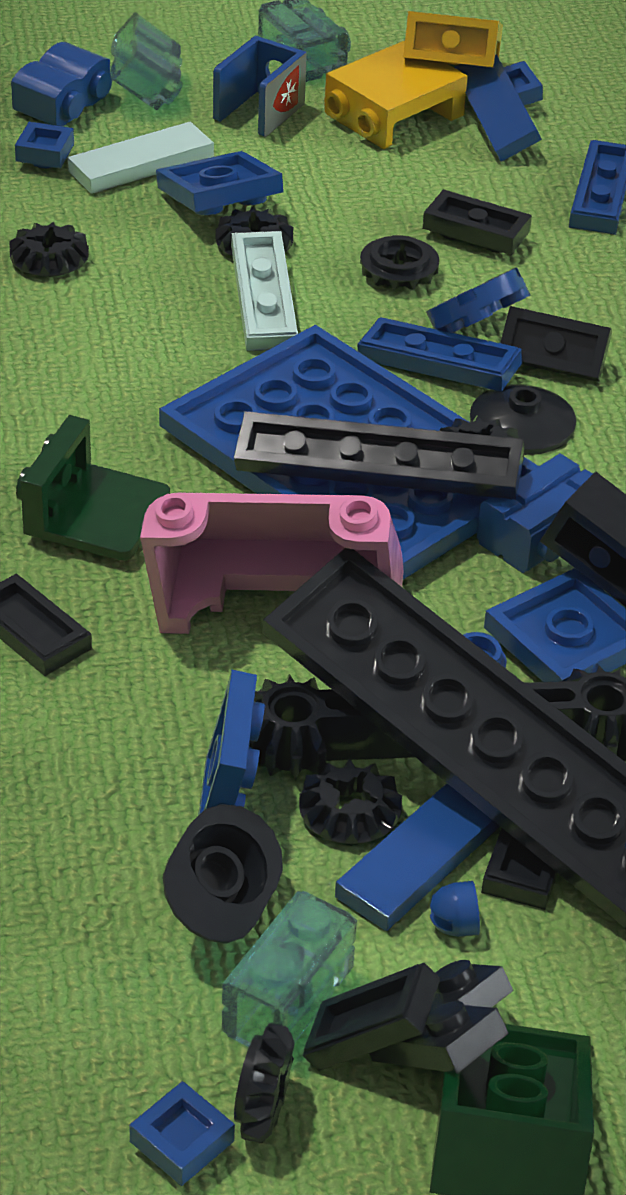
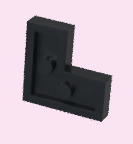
M459 960L440 968L435 972L440 977V981L423 1034L369 1053L372 1061L459 1073L509 1034L498 1009L492 1008L514 991L503 966L471 964L469 960Z

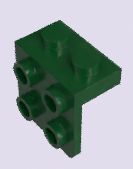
M68 415L55 434L48 435L40 455L31 467H25L22 470L16 487L17 499L22 501L24 534L122 561L131 559L141 545L140 535L148 506L157 498L170 494V487L165 483L91 464L90 420L73 415Z

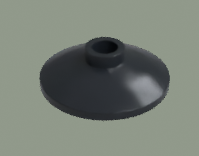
M506 385L502 392L489 389L475 399L470 409V422L478 415L482 421L491 422L499 419L502 428L512 427L517 429L518 439H524V455L547 453L564 446L574 435L576 427L575 412L565 399L552 391L532 385Z

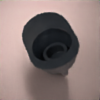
M227 804L205 809L189 824L167 860L162 879L164 895L174 916L190 932L207 941L227 944L243 939L256 925L269 899L277 888L283 871L282 850L274 831L259 815L242 806Z

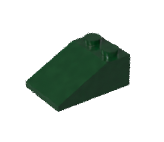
M505 1024L509 1034L459 1073L443 1072L429 1193L442 1195H584L594 1137L590 1036Z

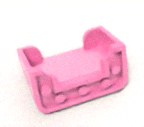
M171 493L157 498L148 506L144 515L140 540L160 633L189 634L190 620L199 610L210 606L211 612L223 611L226 590L296 591L344 548L354 549L402 587L404 570L399 539L389 509L383 502L374 497L360 495Z

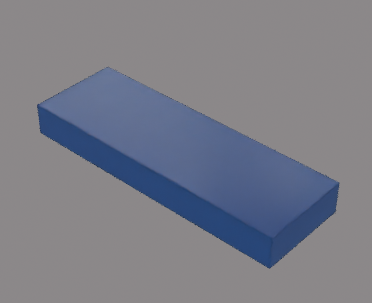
M497 54L495 55L494 68L459 64L454 67L468 75L465 93L501 162L542 140Z
M591 140L571 209L569 227L616 235L626 196V145Z
M382 317L377 319L357 344L358 352L377 364L501 392L522 364L521 348Z
M446 783L336 881L335 898L387 932L500 826Z

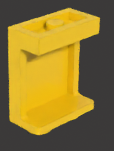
M408 11L403 57L445 62L451 65L465 64L494 68L495 55L497 54L499 58L503 25L500 21Z
M404 40L326 73L324 110L334 120L378 147L386 149L392 146L394 124L430 108L450 121L464 116L468 75L445 62L404 58Z

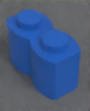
M59 42L45 52L40 61L26 64L13 77L11 81L13 109L51 125H66L73 119L78 118L84 107L92 106L107 96L112 86L110 59L67 42Z

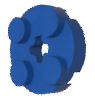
M516 267L427 310L426 313L433 329L453 333L493 315V312L501 308H506L530 296V293Z

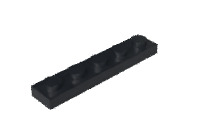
M245 411L234 454V462L237 471L516 500L524 456V439Z

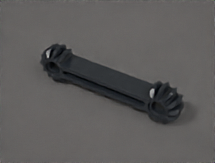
M596 664L590 674L580 669H573L567 681L525 683L626 762V678L622 667L611 673L605 672L600 665ZM289 674L285 682L281 684L265 679L260 691H255L254 701L264 703L265 710L257 742L249 740V747L260 751L258 764H265L270 776L285 770L290 771L296 780L301 770L307 769L319 774L326 761L348 760L349 758L351 760L415 758L332 689L319 690L315 677L304 683L295 682Z

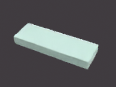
M186 122L68 157V171L93 194L156 175V169L214 157V142L192 122Z
M281 231L232 233L231 248L246 351L269 350L298 334Z

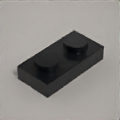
M443 189L424 211L422 229L439 233L447 239H459L485 247L491 252L512 255L530 232L532 215Z
M510 306L500 343L522 349L521 365L600 382L612 336V329Z

